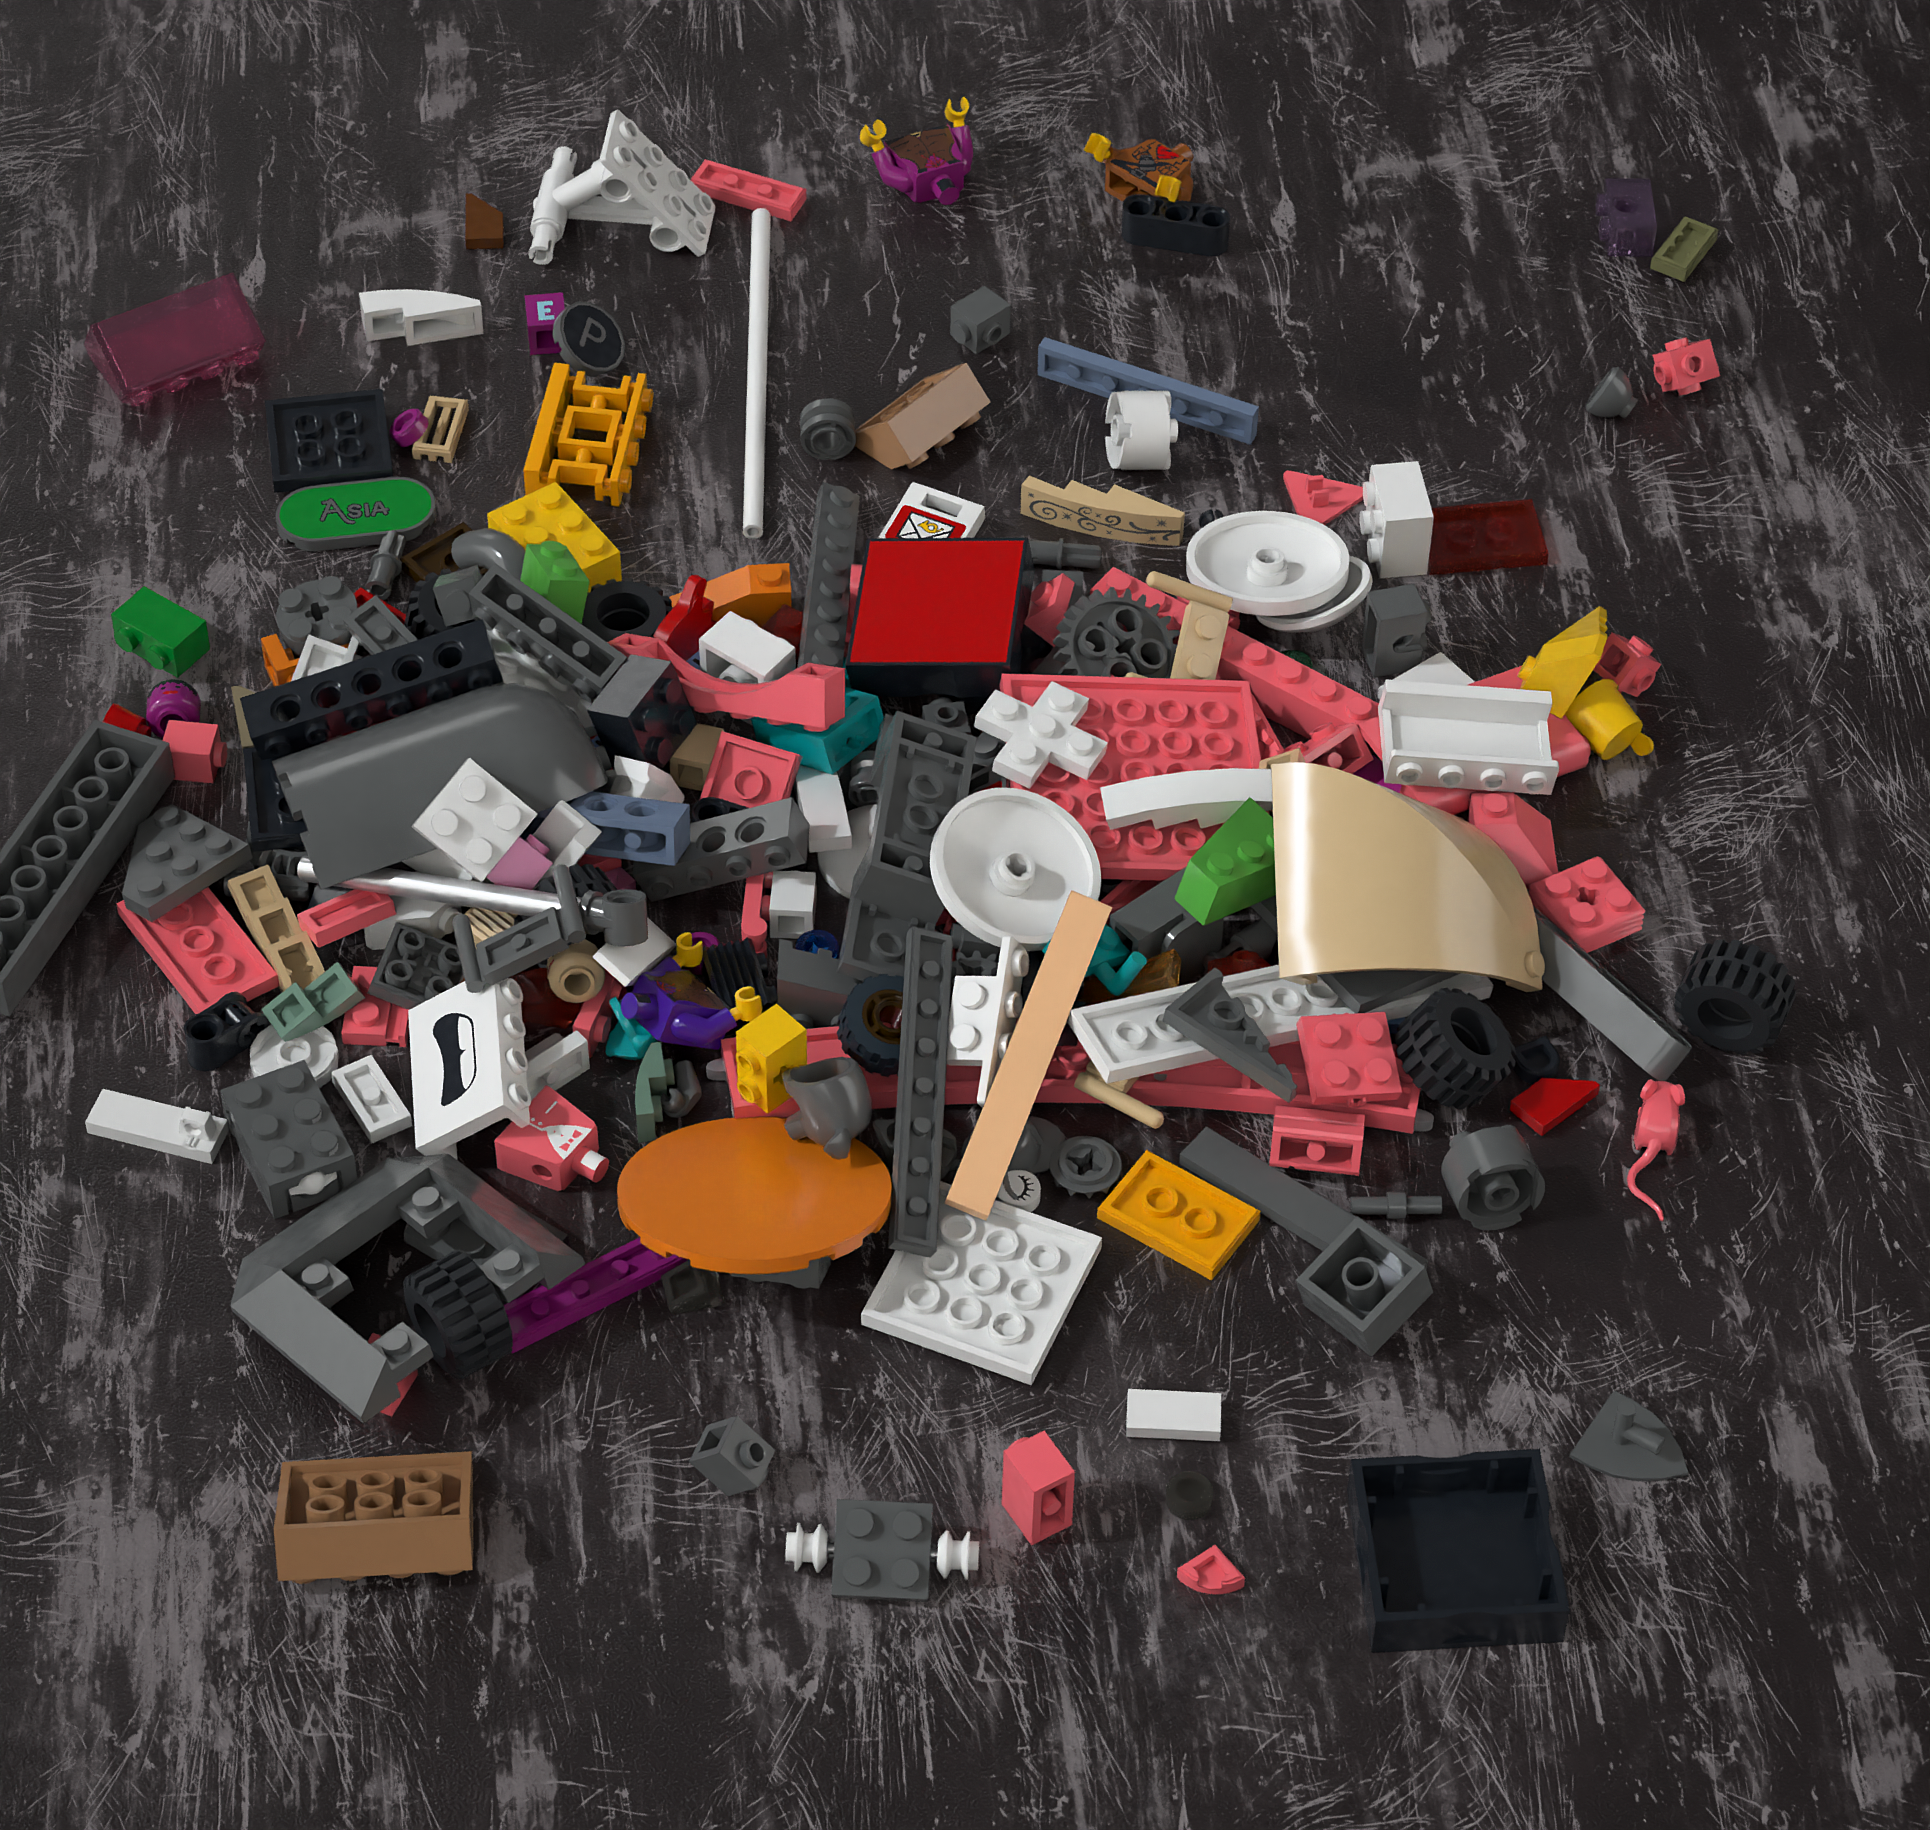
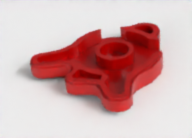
M696 574L688 578L678 602L665 616L653 635L654 638L662 639L685 661L699 651V638L717 623V621L711 619L714 601L703 597L707 581Z

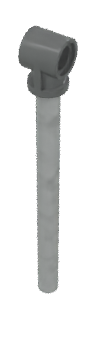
M303 856L298 864L297 873L299 879L305 882L318 883L308 856ZM385 867L333 885L530 917L553 906L556 910L561 908L558 894ZM622 889L610 891L603 895L601 892L589 890L582 898L577 897L585 934L595 935L598 932H604V941L614 946H634L644 943L648 939L647 897L642 891Z

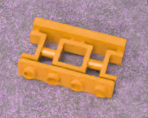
M554 363L523 469L525 496L554 482L560 485V482L595 486V500L603 501L604 496H611V506L620 507L623 493H629L631 489L632 470L630 466H636L638 463L639 443L637 440L638 438L644 439L646 416L644 413L651 412L653 405V389L647 388L646 374L638 373L636 382H631V376H623L620 389L586 385L585 371H577L576 376H570L569 364ZM571 393H573V406L568 405ZM628 411L625 424H623L622 412ZM575 429L608 432L606 442L572 438ZM556 446H557V447H558V459H553L554 453H555V449H556ZM607 465L613 466L610 478H608Z

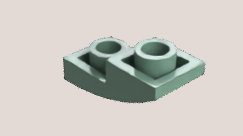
M661 1042L651 1043L642 1060L637 1076L635 1108L638 1143L656 1140L655 1122L663 1121L661 1096L663 1093L667 1095V1086L675 1085L672 1059H663Z

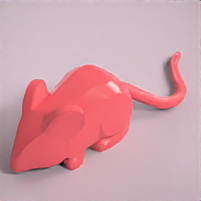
M1650 1079L1641 1091L1640 1097L1643 1099L1642 1107H1639L1637 1113L1638 1118L1634 1133L1636 1150H1641L1642 1147H1647V1150L1632 1165L1628 1172L1627 1183L1630 1191L1653 1208L1658 1214L1660 1221H1663L1664 1215L1660 1206L1637 1188L1635 1177L1641 1169L1651 1163L1660 1150H1665L1667 1155L1673 1153L1676 1148L1680 1127L1679 1106L1685 1103V1094L1680 1084L1674 1085L1666 1081Z

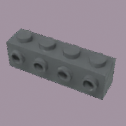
M496 563L492 565L469 593L473 612L472 616L476 621L483 619L487 630L492 631L495 628L506 636V642L520 654L524 655L526 652H529L539 660L538 664L552 677L558 678L561 675L571 682L572 689L588 702L597 698L628 659L627 656Z

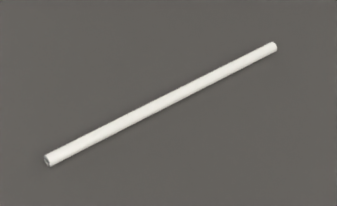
M763 208L753 211L751 231L743 534L749 539L760 538L763 534L771 222L770 212Z

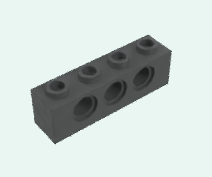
M792 797L690 823V844L675 866L634 861L632 876L650 901L653 902L804 864L807 860L810 824Z

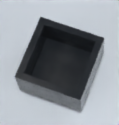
M633 654L628 657L587 709L600 742L605 747L613 770L615 769V755L647 762L662 770L697 725L672 661Z

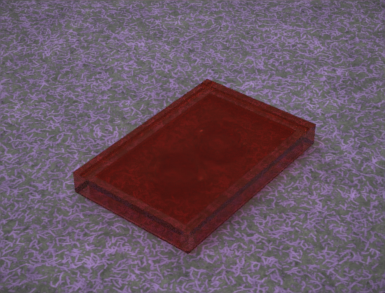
M1532 499L1431 508L1434 520L1428 560L1430 575L1548 564L1549 553Z

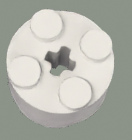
M1121 391L1111 393L1107 404L1105 423H1111V436H1105L1108 461L1113 469L1168 470L1170 468L1171 453L1169 447L1170 443H1176L1178 423L1176 419H1170L1171 395L1169 391Z

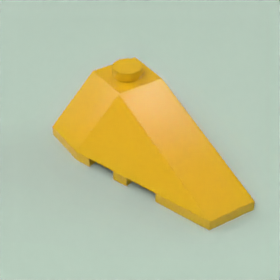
M1601 606L1597 607L1545 643L1536 658L1530 655L1526 658L1517 677L1523 680L1520 689L1551 691L1552 707L1550 713L1560 719L1563 718L1602 656L1607 640V634L1605 633L1607 630L1605 625L1607 610Z

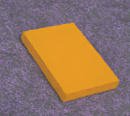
M1146 1150L1099 1206L1097 1218L1212 1281L1260 1221L1261 1211Z

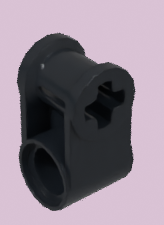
M230 992L224 995L218 1002L202 1012L191 1016L186 1021L184 1033L188 1063L191 1067L200 1071H213L221 1067L231 1058L250 1048L257 1035L270 1025L269 1020L264 1014L255 1013L247 1006V1001L241 993Z

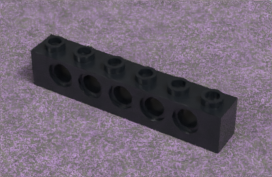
M483 619L242 697L240 701L250 739L261 761L272 757L284 756L290 751L311 744H321L330 738L351 731H359L372 724L396 718L426 706L504 681L492 641Z

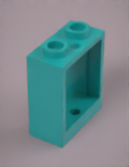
M845 687V717L830 725L828 730L819 732L808 731L801 724L795 723L771 725L767 723L766 718L760 717L751 718L757 742L803 756L800 765L833 775L878 739L880 724L884 717L878 696Z

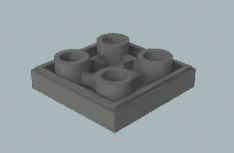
M396 922L367 994L410 1010L460 984L464 975L457 945Z

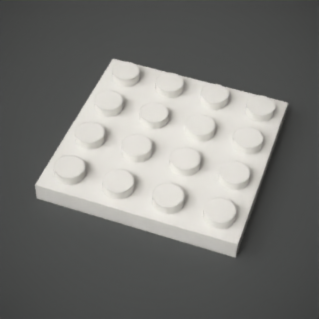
M940 1181L936 1253L929 1258L896 1250L861 1313V1325L1032 1385L1101 1250L1102 1237L996 1200L987 1220H982L944 1204L951 1185Z

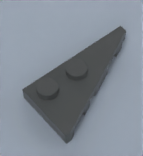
M1213 968L1165 1009L1162 1020L1164 1023L1286 1102L1290 1103L1295 1098L1298 1086L1293 1082L1292 1074L1284 1063L1276 1064L1268 1052L1270 1042L1254 1019L1246 1014L1245 1006L1239 997L1231 998L1223 987L1224 976L1220 970Z

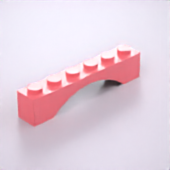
M625 633L607 642L627 656V658L633 654L672 661L687 700L696 712H730V716L736 719L766 718L767 723L771 725L795 723L804 725L805 730L814 732L828 730L830 725L845 717V668L806 663L775 681L757 684L734 683L715 678L694 668L659 638Z

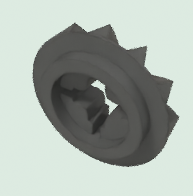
M1093 1136L1072 1137L1060 1143L1051 1154L1049 1173L1053 1175L1056 1187H1065L1070 1196L1076 1192L1085 1193L1090 1199L1095 1192L1100 1191L1107 1194L1110 1186L1119 1181L1121 1171L1120 1156L1111 1144ZM1092 1159V1170H1088L1085 1175H1078V1167L1082 1168Z

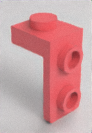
M1063 573L1048 582H1041L1032 590L1029 614L1024 623L1053 647L1056 646L1053 644V640L1061 633L1056 627L1065 618L1064 614L1067 611L1075 584L1074 581Z

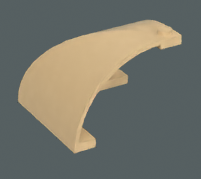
M1297 762L1271 764L1279 978L1299 985L1317 983V975L1380 970L1440 971L1495 978L1506 981V985L1525 992L1542 990V975L1545 971V963L1540 953L1538 925L1533 904L1516 867L1505 852L1488 835L1473 824L1453 814L1336 768Z

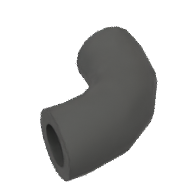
M482 528L468 531L455 538L452 543V556L460 569L478 565L479 571L482 569L489 570L496 563L518 580L521 579L526 549L512 536L492 528Z

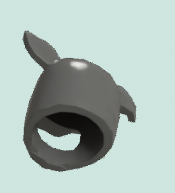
M836 1057L787 1069L782 1073L785 1089L800 1108L798 1112L787 1117L784 1124L789 1136L794 1141L807 1136L818 1145L825 1146L823 1150L832 1158L838 1160L847 1158L851 1147V1139L860 1135L867 1128L872 1116V1099L869 1087L858 1063L852 1058Z

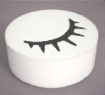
M1009 1171V1183L1018 1198L1015 1200L1009 1196L1002 1182L996 1196V1201L1028 1212L1034 1211L1040 1203L1041 1186L1039 1180L1027 1171Z

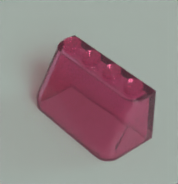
M232 272L90 325L84 346L91 361L120 402L130 403L132 407H136L150 401L153 398L152 394L166 390L167 393H174L185 388L189 384V380L200 376L203 380L211 379L221 374L226 366L237 363L238 366H245L259 358L258 352L263 348L266 341Z

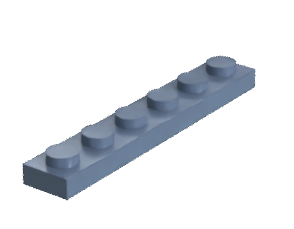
M1044 337L1038 346L1037 375L1106 398H1109L1113 392L1169 391L1171 395L1170 419H1176L1179 422L1251 445L1257 435L1259 406Z

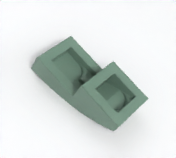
M336 962L306 988L302 989L295 982L261 1010L281 1039L287 1042L333 1021L361 1002L365 996L348 972Z

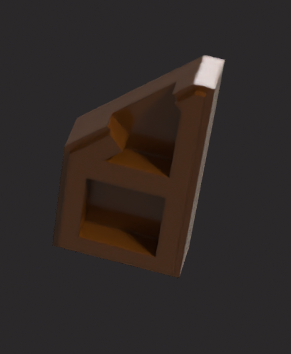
M466 193V249L504 248L503 213L472 193Z

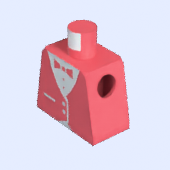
M547 1085L531 1101L529 1106L530 1124L520 1128L512 1121L494 1140L498 1169L555 1191L565 1190L578 1174L595 1183L599 1182L609 1166V1159L597 1153L599 1143L598 1129L595 1122Z

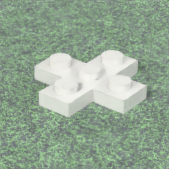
M1051 681L1032 707L995 689L977 713L974 724L975 728L1007 742L994 759L992 771L1029 789L1048 763L1087 780L1106 754L1108 742L1075 727L1087 710L1089 698Z

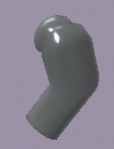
M686 1060L678 1062L673 1067L678 1088H670L669 1092L671 1095L667 1096L663 1093L660 1099L661 1107L665 1110L666 1114L674 1118L686 1116L702 1098V1089L694 1064Z

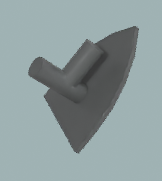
M1615 1390L1569 1455L1570 1458L1593 1470L1626 1480L1664 1481L1688 1475L1682 1450L1671 1431L1654 1413Z

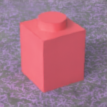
M168 721L162 741L170 744L175 774L174 780L214 784L218 767H224L227 759L226 742H221L219 726L217 724Z

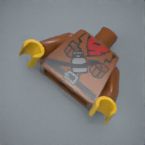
M1097 133L1090 135L1084 151L1093 154L1096 161L1106 164L1105 192L1121 201H1124L1125 198L1131 195L1143 194L1168 198L1169 201L1174 203L1176 200L1190 202L1194 185L1193 179L1190 177L1193 153L1186 144L1179 143L1173 149H1170L1154 139H1148L1135 147L1118 150L1110 146L1111 141Z

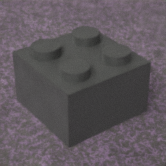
M1358 1216L1295 1280L1304 1306L1371 1357L1433 1293L1425 1266Z

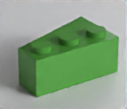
M1250 797L1189 860L1174 899L1203 926L1276 895L1273 817Z

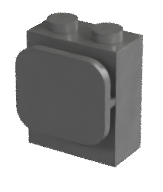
M1186 867L1110 915L1109 927L1118 934L1122 943L1131 953L1139 952L1147 960L1145 966L1127 987V990L1133 996L1142 994L1158 982L1166 989L1183 985L1206 970L1203 965V957L1206 954L1221 950L1224 917L1203 926L1174 899ZM1124 962L1120 965L1112 967L1116 973L1124 964Z

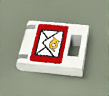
M912 482L878 538H974L985 520V507ZM928 506H929V507H932V508H935V509H938V510H941V511H944V512H947V513H950V514L955 515V516H957V517H954V516L948 515V514H946V513H943V512H940V511H937V510L928 508Z

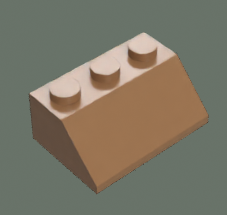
M967 363L955 366L924 378L855 430V447L890 469L907 465L911 469L929 457L926 451L934 446L937 449L954 439L955 435L952 431L959 426L961 429L966 428L981 418L979 411L987 406L990 400Z

